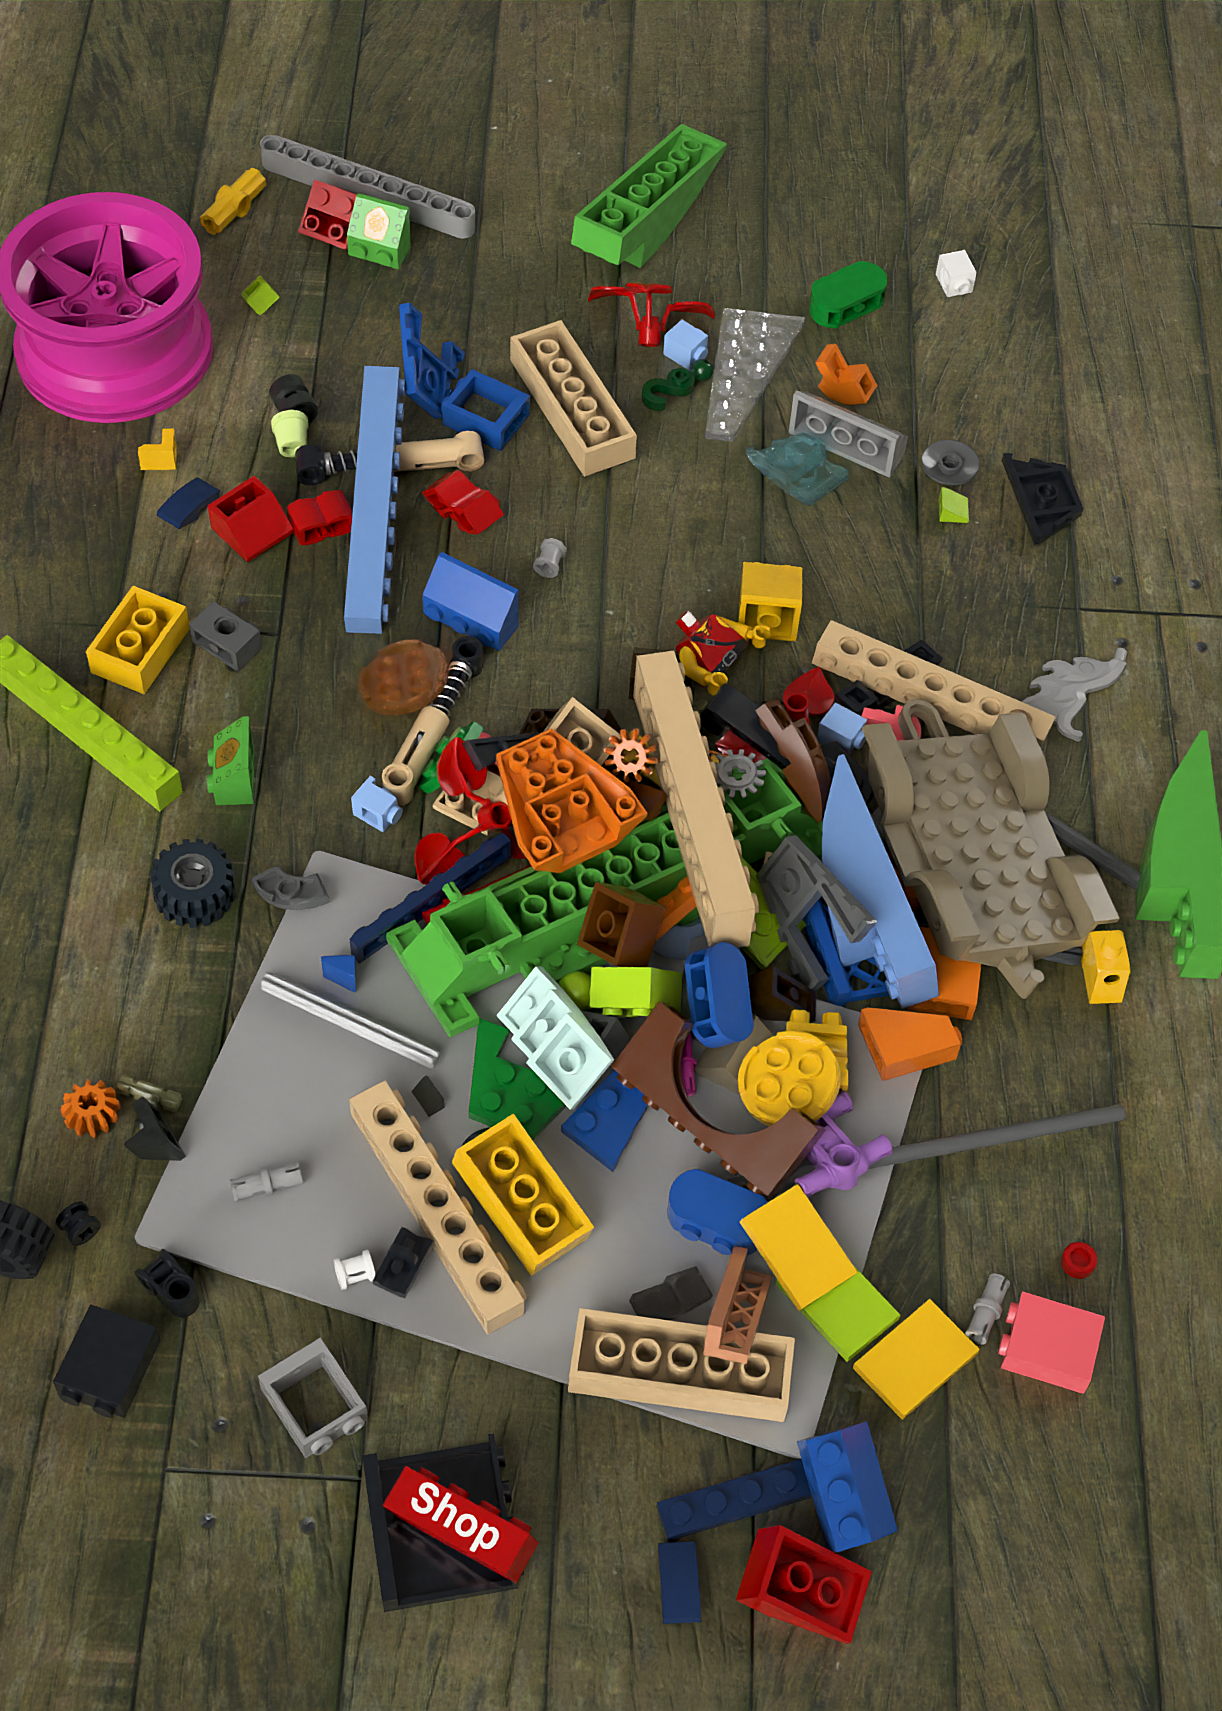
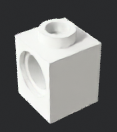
M962 250L939 255L936 276L946 296L951 297L973 292L977 272L966 251Z

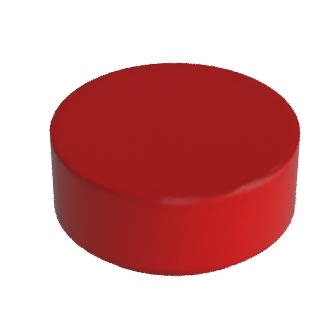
M1083 1242L1069 1244L1061 1256L1063 1270L1066 1274L1076 1279L1089 1277L1093 1273L1098 1261L1095 1250Z

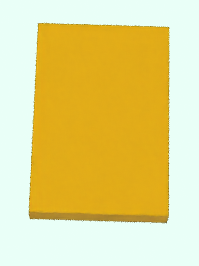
M798 1184L740 1221V1224L798 1311L804 1309L858 1273Z
M929 1299L856 1361L853 1369L903 1420L979 1353L980 1349Z

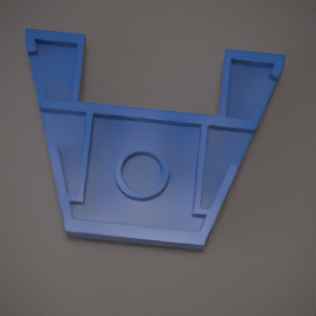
M411 303L400 304L399 312L406 395L434 419L442 418V411L440 409L442 401L453 392L450 385L452 379H457L459 369L456 366L458 362L463 361L465 352L453 341L445 342L442 344L440 360L420 342L423 314Z

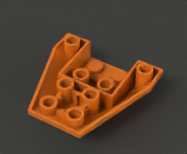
M552 728L496 754V761L517 843L534 870L562 873L615 847L647 817V811L631 788Z

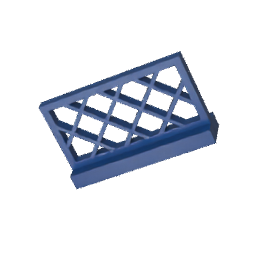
M819 898L802 920L806 924L803 929L809 946L828 977L823 986L829 1003L845 1008L848 1002L890 996L886 984L878 980L881 974L879 969L873 977L857 968L861 961L842 968L833 932L830 928L828 907L822 904ZM874 957L865 959L877 966ZM852 975L869 984L867 988L853 991L849 982Z

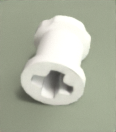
M368 1249L362 1251V1255L342 1261L339 1258L333 1259L341 1290L347 1289L349 1284L366 1279L372 1282L375 1277V1270Z

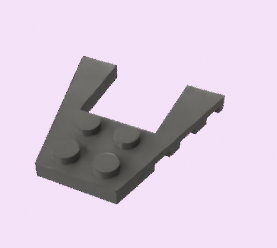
M797 835L788 836L783 840L757 873L756 877L770 914L776 913L780 928L777 930L781 942H787L793 958L788 961L793 975L799 974L802 984L817 993L828 980V977L797 927L807 912L822 896L850 943L860 942L877 921Z

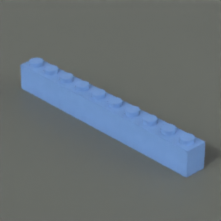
M364 366L344 612L346 632L382 634L383 622H388L389 604H384L385 596H390L391 578H386L387 570L392 571L393 553L388 552L389 545H394L395 529L390 527V520H396V502H392V494H398V477H394V470L400 469V452H396V445H401L402 428L397 427L398 421H403L404 404L399 403L400 396L405 397V379H400L399 367Z

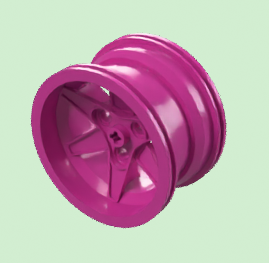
M95 192L70 196L45 205L24 218L9 233L0 249V296L7 312L17 323L13 339V349L19 375L29 392L45 406L65 416L89 422L117 423L132 421L168 409L185 398L202 380L208 370L213 353L210 320L203 304L197 298L203 279V267L197 238L188 224L179 215L158 202L137 195ZM168 299L162 305L156 304L158 302Z

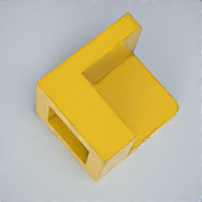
M174 428L162 429L161 444H144L138 447L141 470H176L177 443Z

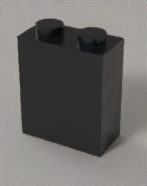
M90 1304L53 1380L59 1398L74 1406H79L80 1403L93 1407L92 1409L96 1413L108 1418H112L113 1415L125 1418L161 1341L157 1327Z

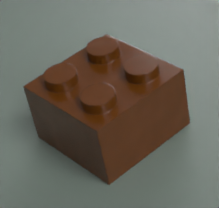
M595 882L577 945L617 967H648L666 907L626 886Z

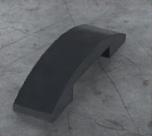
M923 640L904 650V652L937 666L942 662V657ZM858 680L835 694V698L843 706L862 716L864 707L882 709L896 701L887 695L865 687Z

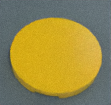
M796 1030L777 1032L776 1036L766 1039L757 1047L753 1046L744 1057L738 1073V1090L745 1107L755 1119L767 1126H771L779 1121L791 1108L801 1109L814 1121L818 1120L833 1105L841 1082L838 1062L825 1042L815 1035Z

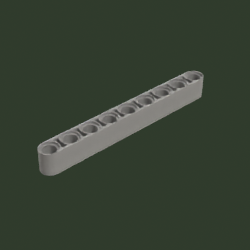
M267 135L260 141L262 166L270 172L312 186L314 180H318L356 194L361 193L409 207L410 221L458 238H469L475 233V207L469 202L277 135Z

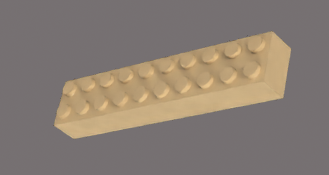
M674 650L639 655L636 661L633 696L645 735L647 733L651 735L650 740L647 741L648 746L652 744H657L658 746L656 751L650 753L652 756L659 758L658 763L654 764L661 789L668 796L665 803L708 946L720 942L730 943L736 948L749 946L751 932L756 930L754 915L759 912L758 898L755 893L751 894L749 889V870L747 866L742 867L741 845L738 839L734 840L733 820L731 814L725 813L723 807L725 806L724 791L722 787H717L716 766L713 761L709 762L707 756L709 754L708 741L706 736H701L699 731L701 729L700 716L698 711L693 712L691 706L693 705L691 688L685 687L684 684L685 670L683 663H678Z

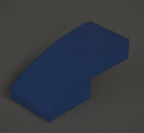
M197 477L169 497L158 509L157 516L174 527L181 529L198 520L199 510L218 499L220 490Z
M695 1542L658 1543L663 1624L701 1622Z

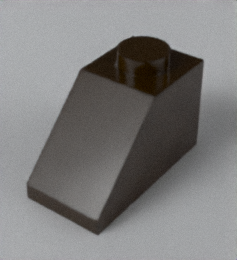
M774 966L748 976L751 1008L754 1015L763 1020L789 1022L793 1010H806L809 1012V1023L816 1021V992Z

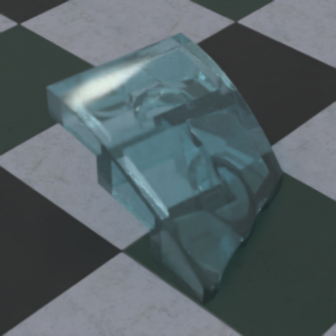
M805 432L792 435L786 439L772 441L771 447L755 450L753 447L746 449V456L769 480L784 492L808 506H811L849 479L847 469L827 461L825 441Z

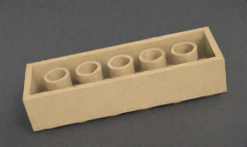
M562 320L510 337V361L584 477L635 459L636 433Z
M579 1308L568 1392L784 1422L789 1402L795 1338L756 1333L747 1364L703 1355L707 1332L706 1325ZM735 1341L723 1344L742 1349Z

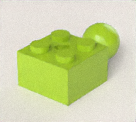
M591 967V976L585 972L574 971L563 976L558 983L582 1011L598 1008L602 1009V1015L618 1016L621 1018L648 1017L660 1001L669 1003L681 1012L682 972L652 967Z

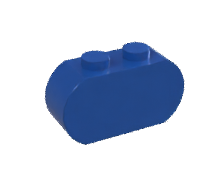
M720 942L693 951L685 961L690 1018L691 1022L695 1024L692 1031L695 1037L704 1046L709 1048H719L747 1039L752 1033L754 1025L747 966L744 956L734 945L727 942Z
M693 1169L678 1176L671 1185L667 1215L674 1230L679 1231L684 1238L691 1241L700 1240L712 1245L714 1250L724 1255H730L734 1246L747 1248L748 1256L758 1249L740 1224V1221L768 1202L760 1194H756L753 1191L700 1169Z

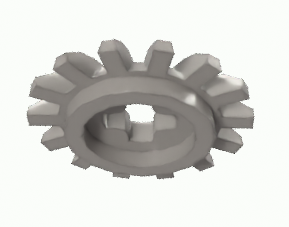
M731 749L727 750L728 757L724 758L721 754H718L716 757L720 763H715L717 772L716 785L717 787L722 785L724 793L730 789V798H734L736 790H739L742 798H746L745 789L755 794L757 789L753 785L763 786L764 780L759 779V777L765 776L766 770H757L763 765V762L760 760L754 763L753 759L756 756L754 753L747 757L744 756V750L740 749L739 754L733 755ZM732 769H738L739 772L746 773L742 775V780L736 781L734 777H728L732 774Z

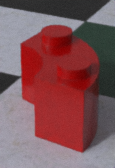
M460 469L446 473L422 491L430 505L444 519L451 517L458 523L457 527L459 530L469 534H480L504 515L500 509L498 499L489 490H482L474 486Z

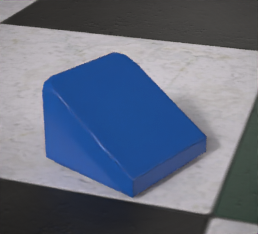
M321 956L323 977L352 992H356L357 972L355 956Z

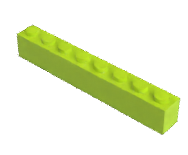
M6 635L0 640V683L159 812L183 793L178 770L10 636Z

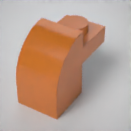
M827 344L815 362L823 376L818 387L827 397L842 404H866L878 386L867 364L847 365L837 344Z

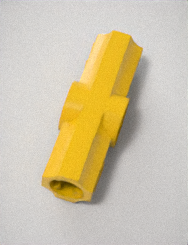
M251 168L246 170L231 186L223 185L216 195L215 202L200 216L201 225L204 226L208 233L216 235L236 216L243 218L250 209L251 201L266 186V178L261 175L259 170Z

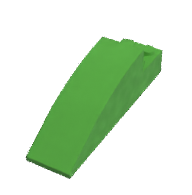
M681 124L575 216L571 244L585 252L601 257L609 263L619 265L626 261L641 268L665 242L689 210L725 152L727 143Z
M1201 730L1170 779L1147 834L1138 869L1140 878L1135 893V920L1170 922V935L1175 937L1176 942L1173 950V962L1175 965H1178L1179 977L1218 979L1222 972V841L1208 733L1206 730Z

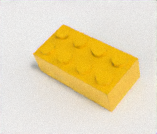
M514 1114L455 1151L452 1164L531 1276L589 1238L594 1229L593 1224Z

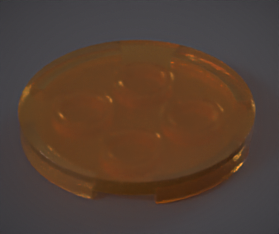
M403 640L379 650V655L367 667L362 668L358 679V688L365 704L373 711L391 716L404 715L425 707L442 692L449 677V667L444 654L438 647L435 648L432 645L422 643L421 640Z

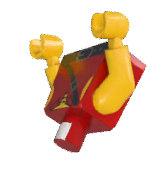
M689 610L675 621L686 634L676 645L680 662L684 666L685 676L696 681L701 688L708 685L707 690L711 695H715L724 683L727 684L728 678L723 672L749 645L748 640L752 639V644L756 648H763L766 640L759 636L770 638L771 633L770 628L766 625H758L752 630L751 626L717 616L716 614H710L698 622Z

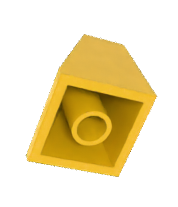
M743 562L738 623L751 626L752 630L758 625L768 626L771 630L770 638L759 636L764 639L796 642L802 607V567Z

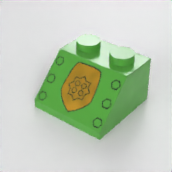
M358 193L347 232L348 255L399 269L411 248L409 207Z
M249 716L241 717L214 735V748H208V765L213 767V774L207 775L208 793H214L216 805L254 804V746Z

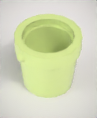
M286 410L273 416L271 420L272 432L275 434L280 454L285 457H295V451L299 447L308 445L307 430L309 425L307 416L298 410Z

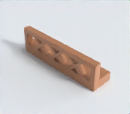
M734 1246L707 1325L703 1355L747 1364L771 1286L772 1275L746 1270L748 1249ZM742 1282L759 1285V1287L749 1289ZM748 1301L752 1306L743 1309L739 1303ZM742 1321L746 1326L737 1329L732 1323ZM735 1341L742 1349L723 1344Z

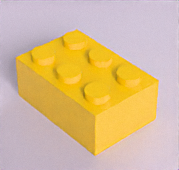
M132 586L86 650L91 673L145 695L190 630L186 606Z

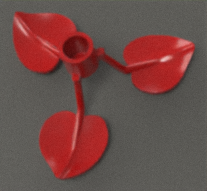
M632 282L627 283L625 288L596 286L591 289L588 296V302L607 296L629 297L636 321V331H639L638 345L644 347L660 346L661 332H665V324L672 311L700 313L711 317L713 320L715 318V311L708 303L683 301L668 304L660 323L659 317L652 316V293H672V287L665 284ZM637 293L647 294L646 316L642 317V322L635 299Z
M820 667L814 668L795 679L783 693L784 709L793 722L805 718L810 726L809 715H823L834 704L833 690L825 679ZM729 730L720 740L715 742L718 752L727 756V750L732 749L733 755H737L739 750L742 749L744 750V756L748 757L751 753L756 755L753 759L754 763L767 759Z
M460 737L453 738L443 749L437 765V777L440 786L448 795L458 796L465 792L468 798L483 805L477 815L479 825L454 839L451 843L448 837L442 833L427 834L418 842L414 858L417 878L423 885L429 884L435 875L445 873L464 856L459 849L455 848L459 843L485 830L501 828V833L503 832L511 840V857L514 859H526V856L522 855L508 829L513 825L508 805L503 802L491 804L489 798L484 799L471 792L480 789L484 785L487 778V767L477 772L462 744L464 741Z

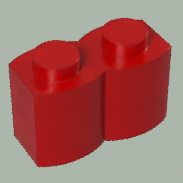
M342 490L325 491L316 498L298 499L287 506V517L300 545L315 544L327 537H337L351 532L353 511Z

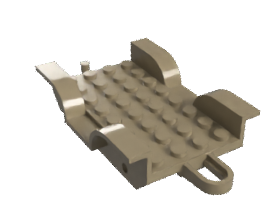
M919 699L910 700L905 703L898 716V723L904 740L897 741L890 723L864 725L862 728L870 747L868 781L883 815L879 825L905 887L913 886L940 953L957 961L965 960L997 967L1021 998L1027 999L1036 986L1044 980L1043 973L1038 969H1034L1033 961L1082 946L1087 940L1089 933L1098 924L1116 923L1120 918L1095 866L1084 856H1065L1044 811L1050 789L1047 763L1025 714H1000L988 734L950 737L939 712L932 704ZM911 717H919L925 722L931 738H919Z

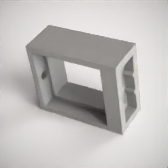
M321 1337L258 1375L262 1392L305 1459L312 1454L320 1455L333 1445V1441L346 1434L348 1436L356 1433L364 1426V1421L368 1419L366 1405ZM323 1367L351 1410L306 1437L279 1396V1393Z

